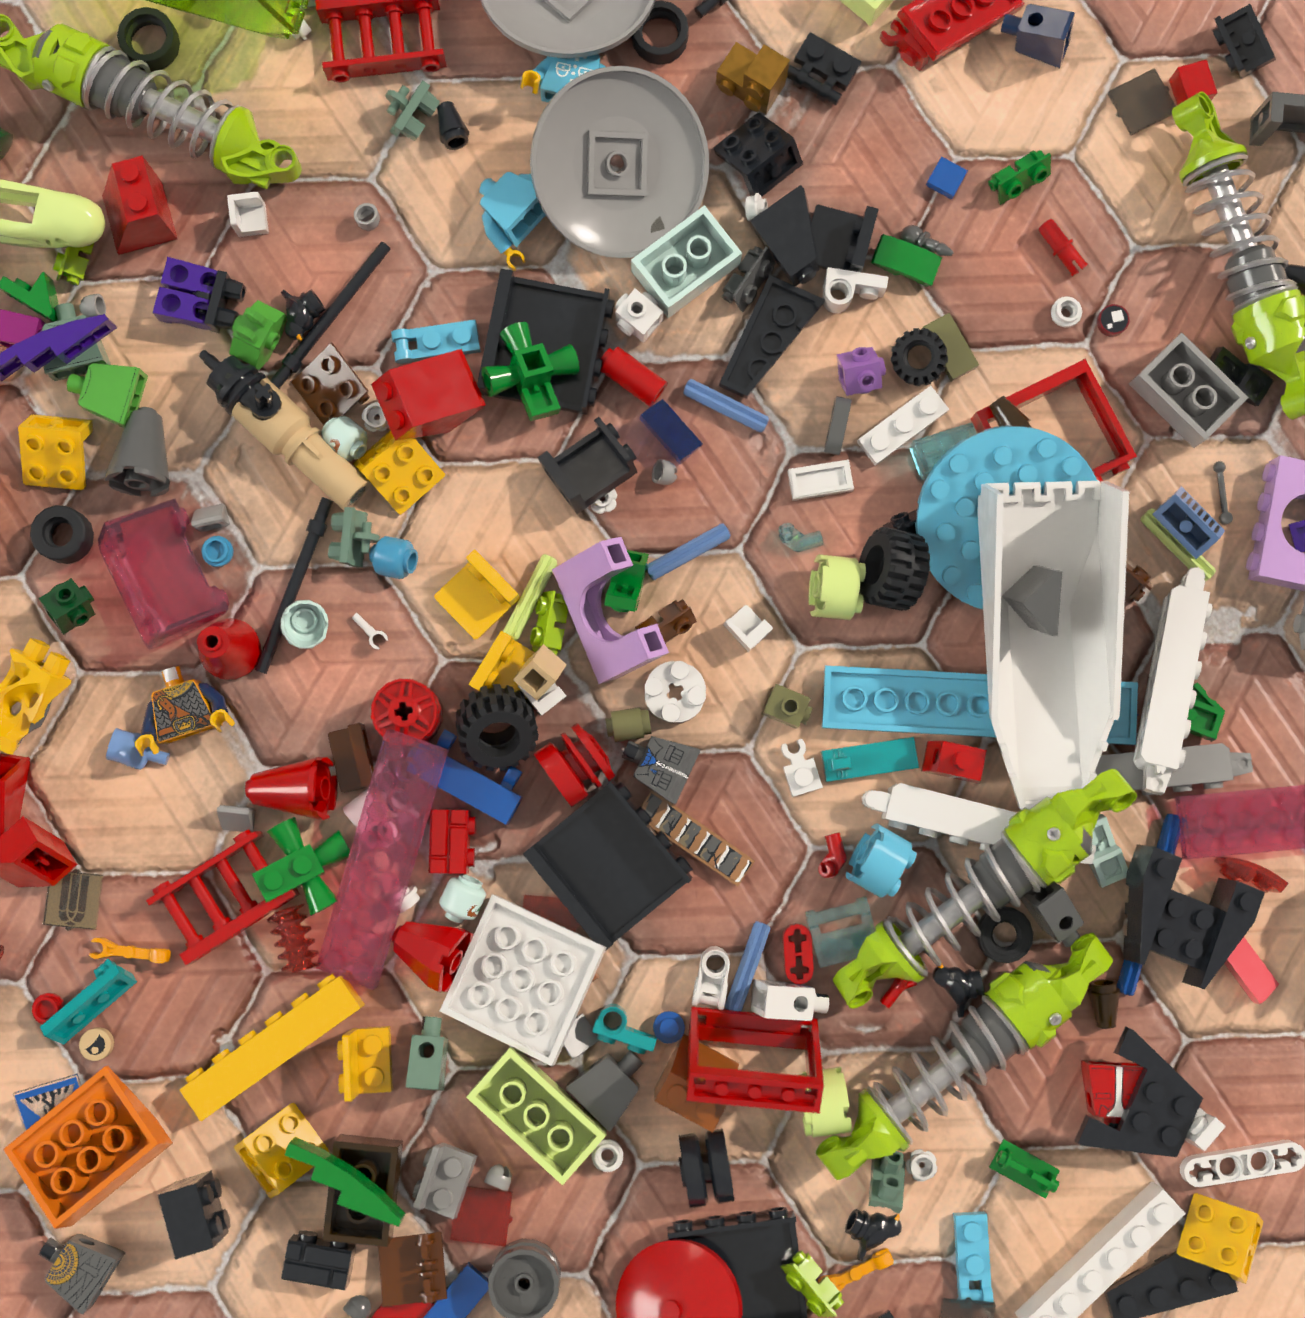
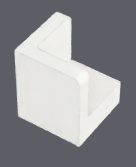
M258 192L227 195L230 224L238 237L269 233L266 204Z
M748 605L743 606L724 623L725 628L748 652L773 630V627L765 619L762 621Z
M555 683L538 700L534 699L518 685L520 691L524 693V696L528 698L540 716L566 697L565 693Z

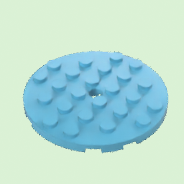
M999 426L985 429L983 432L967 439L965 438L951 447L928 474L918 498L917 520L915 522L916 534L923 536L928 544V553H930L929 571L934 578L954 597L983 610L978 528V495H981V484L1009 483V494H1013V483L1040 482L1041 494H1044L1045 482L1071 481L1072 493H1075L1077 481H1097L1086 460L1071 445L1059 437L1039 429L1023 426Z

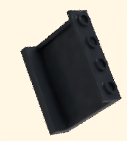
M501 269L477 383L481 395L489 396L482 380V367L510 365L513 354L500 337L501 331L511 324L526 322L529 324L532 346L543 343L547 354L568 344L574 347L579 360V373L552 375L550 383L561 410L587 415L588 407H594L597 388H592L594 376L600 377L602 360L598 358L600 347L606 348L609 329H604L606 318H612L615 300L610 299V289L605 288L603 294L514 277L512 270ZM516 385L493 396L495 398L522 402Z
M614 780L610 781L604 788L523 853L525 858L594 942L607 947L606 950L693 878L690 874L693 869L682 855L677 858L669 849L673 844L662 831L655 832L649 824L653 821L650 815L642 806L637 809L629 800L633 795L622 782L616 784Z
M787 1207L771 1208L768 1210L769 1214L756 1215L755 1211L740 1212L736 1214L737 1218L724 1219L722 1215L706 1217L705 1222L693 1224L692 1220L684 1219L675 1221L673 1226L667 1227L668 1239H687L698 1242L713 1250L724 1260L739 1286L742 1299V1318H808L805 1296L801 1291H797L790 1286L785 1278L787 1274L781 1268L783 1264L795 1263L792 1258L799 1252L795 1224L796 1216L793 1211H788Z

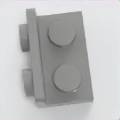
M444 1142L435 1145L433 1149L430 1148L423 1162V1167H426L423 1179L418 1180L412 1197L415 1198L413 1208L416 1210L425 1208L450 1219L457 1218L477 1155Z

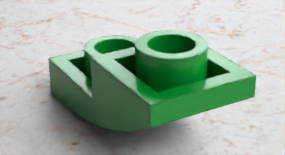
M882 234L871 264L894 275H903L928 287L932 286L943 257L909 242Z

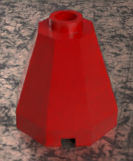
M406 921L403 926L399 925L392 935L393 951L427 987L437 992H448L474 934L463 928Z

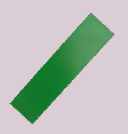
M294 1137L289 1142L284 1155L314 1166L315 1169L310 1180L340 1190L338 1205L397 1227L400 1226L405 1212L379 1186L360 1171L330 1152L302 1139Z

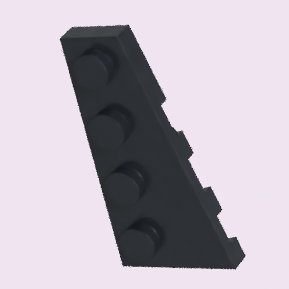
M769 275L723 374L719 387L747 399L821 308L825 299Z
M1177 1251L1168 1256L1163 1255L1154 1260V1264L1143 1270H1136L1113 1283L1104 1291L1111 1318H1142L1236 1293L1238 1289L1235 1280L1229 1274L1180 1257Z

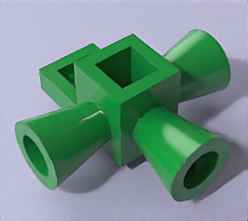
M517 322L507 326L501 331L500 337L513 354L510 365L482 367V380L486 392L490 397H493L516 385L530 422L559 414L561 407L550 380L552 375L579 373V360L574 347L568 344L547 354L543 343L532 346L528 323Z
M292 817L269 829L267 833L286 856L252 874L266 903L301 886L303 887L311 916L337 903L339 899L320 876L325 874L322 867L353 858L340 831L335 832L313 850L310 844L304 846L296 817Z

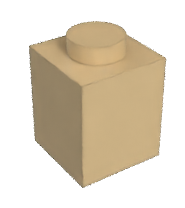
M543 644L525 662L513 680L534 699L538 700L557 681L567 664Z

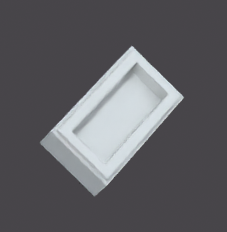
M849 460L792 468L787 471L793 501L852 492L854 490Z

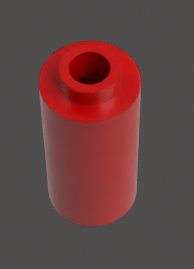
M619 346L614 350L609 348L601 358L603 365L601 372L649 407L656 403L667 387V381Z

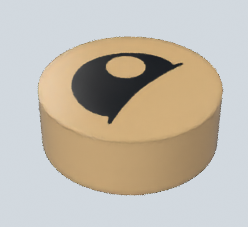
M101 1027L86 1031L79 1041L81 1054L91 1061H98L107 1057L114 1048L112 1034L107 1029Z

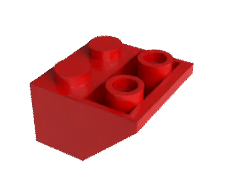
M24 816L0 836V878L18 888L55 886L78 865L63 840Z

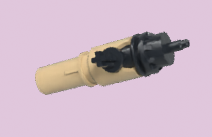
M206 350L200 352L199 357L212 370L206 384L215 392L218 404L226 408L225 411L233 416L274 455L283 454L285 456L284 461L289 466L294 464L343 510L344 507L353 506L363 496L370 486V481L320 436L321 431L317 427H310L309 416L266 378L262 372L259 373L258 369L253 365L243 364L234 355L220 362Z

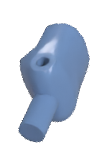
M116 728L108 745L106 759L141 770L145 767L148 760L167 765L170 753L159 751L153 755L150 747H147L143 752L144 756H140L135 747V741L141 736V733H133Z

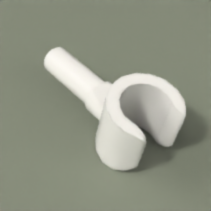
M358 613L352 617L369 636V643L373 648L380 649L373 643V637L376 634L383 635L388 641L386 633L376 631Z

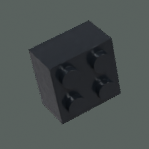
M212 1170L176 1181L158 1194L175 1260L214 1248L229 1233L230 1217L227 1210L222 1209L219 1199L222 1195L221 1185L218 1178L213 1177Z

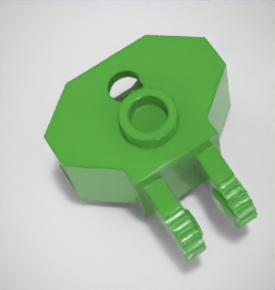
M259 300L250 308L247 307L243 315H239L233 324L230 356L234 355L237 359L239 358L260 370L269 360L283 334L287 320L286 314Z

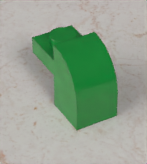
M627 550L633 566L611 578L604 606L612 607L613 610L618 612L637 611L649 554Z

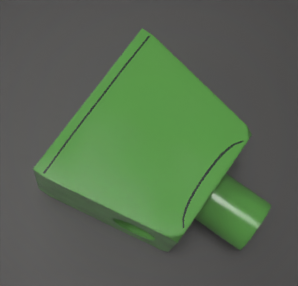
M92 363L88 367L86 377L76 374L69 376L67 391L80 394L78 405L86 411L125 428L131 412L139 408L148 375L137 367Z

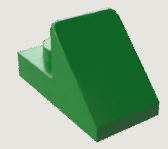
M45 272L41 273L33 287L19 278H16L13 282L5 276L2 277L0 289L4 293L49 321H58L55 306L59 304L55 284Z

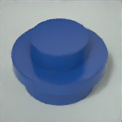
M665 1011L656 1017L653 1031L658 1040L671 1044L681 1039L685 1031V1024L682 1017L676 1012Z

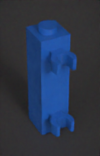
M445 729L435 748L423 742L420 747H413L406 760L410 764L407 768L408 771L505 825L509 824L523 799L522 796L512 791L522 775V771L510 765L501 784L496 783L447 755L457 736Z

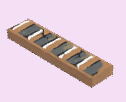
M651 790L641 806L653 820L649 824L657 832L662 831L670 841L735 886H739L755 860L655 791Z

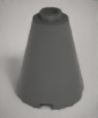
M140 407L138 410L131 412L105 473V481L109 480V486L112 489L133 496H141V491H151L150 497L160 496L169 491L170 480L163 420L156 410L149 407Z

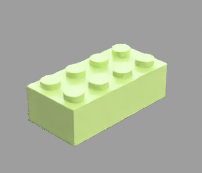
M511 1046L467 1095V1098L561 1185L569 1179L606 1136L607 1129L523 1052Z

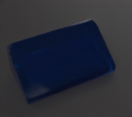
M663 399L640 415L642 423L680 465L703 445Z

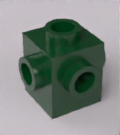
M72 578L64 583L57 584L50 592L38 598L47 615L63 635L75 627L84 625L92 616L96 615L90 604L95 601L93 596L84 585L79 588Z

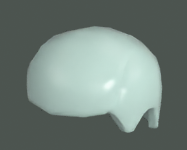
M296 600L286 607L281 617V631L289 644L299 649H308L315 647L326 638L328 616L321 605L311 600Z

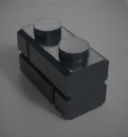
M303 1230L299 1231L298 1235L293 1234L287 1244L281 1279L345 1291L351 1279L356 1245L323 1241L317 1238V1233Z

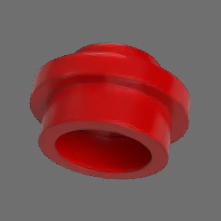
M45 993L38 996L32 1005L34 1019L43 1025L65 1006L64 1001L55 993Z

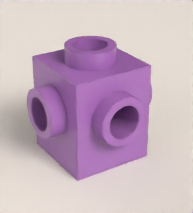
M858 347L853 351L837 354L839 381L846 396L858 393L866 394L872 390L882 388V376L886 375L885 363L882 357L877 356L873 347Z

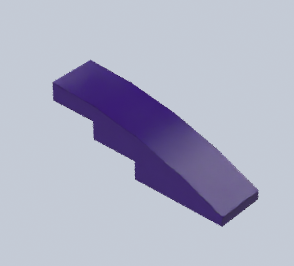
M105 314L74 320L41 331L0 353V381L5 380L23 366H26L35 373L56 357L68 364L114 331L117 326Z

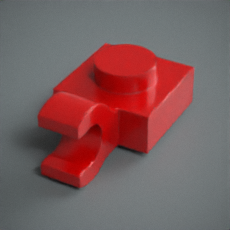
M893 20L890 28L895 31L896 35L890 36L883 30L880 35L881 42L889 47H899L898 52L902 60L907 65L914 66L920 72L928 64L929 55L913 35L905 31L899 21Z

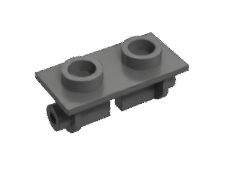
M757 246L753 250L749 249L738 266L739 271L745 273V275L741 276L734 273L722 289L724 292L722 298L729 303H732L734 300L741 312H744L748 304L754 301L758 289L774 270L776 262L767 247L764 250Z

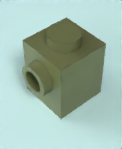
M775 684L762 715L797 729L800 723L806 725L813 707L808 706L811 698Z

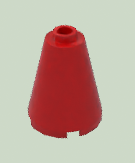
M226 618L218 620L203 629L197 638L199 658L203 667L211 675L224 680H235L251 673L256 667L262 651L261 643L254 628L239 619Z
M316 757L252 774L250 780L246 782L245 794L254 805L316 820H326L330 818L329 815H326L328 810H334L338 794L337 775H331L329 767H334L328 757Z

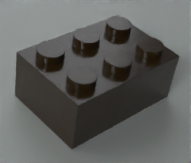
M340 1134L333 1142L332 1154L360 1171L397 1203L403 1140ZM328 1186L322 1240L388 1247L393 1238L394 1225L338 1205L337 1202L341 1191Z

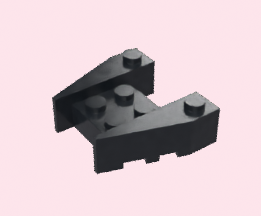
M1137 844L1126 874V885L1129 886L1128 902H1125V914L1128 915L1127 935H1124L1123 959L1145 965L1149 951L1188 966L1182 983L1205 990L1254 924L1265 892L1239 881L1218 878L1210 904L1208 905L1172 890L1182 861L1181 857L1157 847Z

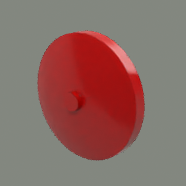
M669 1239L648 1246L629 1262L617 1288L616 1316L617 1318H742V1299L739 1286L732 1271L718 1254L707 1246L692 1240Z

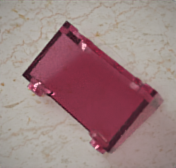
M176 499L104 522L98 538V546L103 560L145 646L149 650L180 637L226 614L229 610L227 594L223 589L219 590L215 585L209 587L184 535L186 525L189 524V518L186 510L183 507H179Z

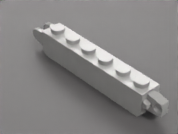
M1223 743L1182 747V750L1186 751L1184 764L1181 769L1178 768L1171 775L1167 787L1172 786L1173 792L1192 791V784L1203 783L1204 789L1222 788L1223 781L1234 780V776L1253 772L1251 754L1230 752V749ZM1135 752L1101 755L1095 770L1097 776L1107 770L1116 769L1134 790H1142V796L1154 795L1153 793L1143 791V770L1138 769L1133 762Z

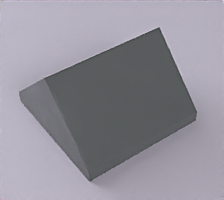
M1033 566L1002 597L1029 628L1050 636H1058L1062 571L1043 566Z

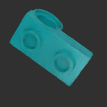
M608 1004L602 1008L599 1016L596 1017L592 1032L598 1034V1040L609 1044H615L616 1040L627 1043L628 1050L639 1054H645L646 1050L654 1051L657 1037L626 1026L627 1014L623 1007L618 1004ZM608 1012H617L621 1016L622 1022L618 1027L610 1028L604 1023L603 1018Z

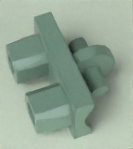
M422 80L409 101L406 99V96L410 90L406 86L402 85L398 92L388 90L385 97L391 104L387 112L394 116L398 109L403 110L389 131L396 137L401 133L416 141L425 125L414 118L412 114L417 108L428 117H431L440 103L432 93L427 91L430 87L428 83Z
M344 507V512L332 514V530L342 532L341 542H331L329 545L328 557L330 559L352 567L363 568L364 553L369 554L370 543H377L380 539L379 535L371 533L372 523L367 522L368 513L358 511L354 507Z
M896 1151L892 1155L872 1159L869 1206L887 1207L895 1213H901L905 1177V1161L902 1152Z

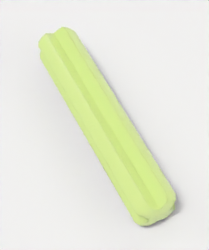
M1154 508L1149 509L1141 517V522L1188 569L1199 567L1206 573L1204 580H1209L1215 574V568L1202 555L1195 559L1152 515L1156 510Z
M543 554L503 630V632L510 635L516 641L523 632L538 598L544 591L553 573L552 569L557 565V560L549 555Z

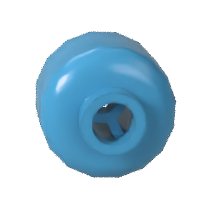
M384 536L377 544L371 547L369 560L372 562L373 568L378 575L404 579L416 569L418 553L410 541Z

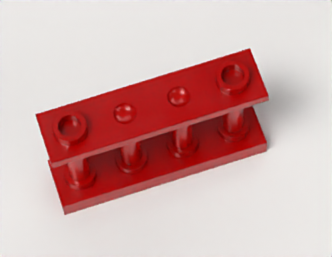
M315 0L316 11L321 24H329L333 61L322 62V68L328 81L342 83L350 80V78L419 70L435 72L440 68L447 67L443 49H435L431 13L440 10L439 0ZM417 13L419 14L423 51L405 53L401 16L403 14ZM386 16L389 18L393 54L375 56L371 20L376 17ZM357 20L359 21L363 58L345 60L341 23L343 21Z
M248 829L233 838L235 844L171 884L169 881L160 884L152 890L154 895L146 900L149 906L163 902L187 941L185 944L187 950L180 953L179 956L185 965L196 962L300 895L298 889L294 888L268 903L263 900L258 904L256 900L252 901L229 864V858L244 850L256 871L268 866L255 845L256 841L264 837L262 831L251 832ZM217 867L241 906L239 909L241 915L232 921L229 917L225 918L201 879V876ZM187 885L191 886L214 923L212 928L215 932L205 938L202 934H197L173 895Z

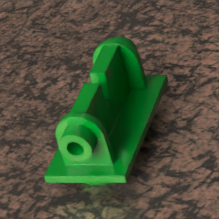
M1033 150L1014 162L1015 167L1019 171L1015 172L1009 165L991 176V179L988 180V185L992 191L998 190L1000 205L1018 197L1023 191L1043 182L1051 175L1050 153L1044 155L1041 150L1037 152Z
M1002 1140L989 1168L1045 1199L1049 1191L1052 1193L1056 1192L1059 1186V1181L1056 1180L1060 1172L1059 1169L1007 1140Z

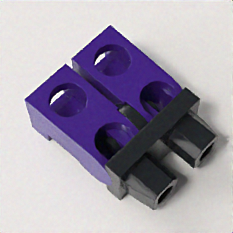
M167 257L161 279L163 287H159L153 314L160 322L170 324L174 322L216 333L220 332V328L232 330L239 314L237 311L226 309L229 299L242 303L246 287L243 283L231 279L227 272L216 271L211 268Z

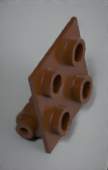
M330 343L291 382L323 425L332 418L344 416L357 402L363 404L370 398L367 394L369 390L333 343Z
M442 1231L393 1237L388 1247L378 1246L383 1307L417 1302L432 1303L436 1302V1300L447 1299Z

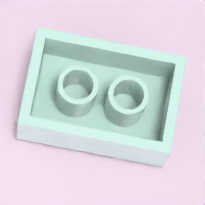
M704 205L631 259V272L645 290L657 301V305L664 311L666 317L669 318L738 267L741 263L742 252Z

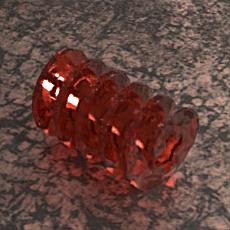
M305 903L274 912L267 919V923L278 925L270 934L281 936V939L274 943V947L285 949V951L277 956L278 960H288V963L281 968V972L293 974L322 964V962H312V959L319 954V951L308 950V947L315 942V938L304 936L312 930V927L301 925V922L309 916L306 913L297 912Z

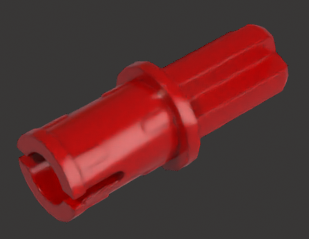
M1053 219L1047 220L1039 227V233L1054 251L1052 255L1054 257L1058 256L1072 277L1079 273L1073 261L1078 264L1081 270L1089 265L1073 246L1074 240H1069Z

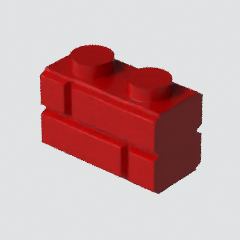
M430 809L428 873L468 874L469 867L475 866V848H470V836H475L476 817H471V810Z

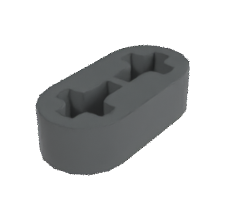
M836 396L825 442V453L840 455L852 399Z

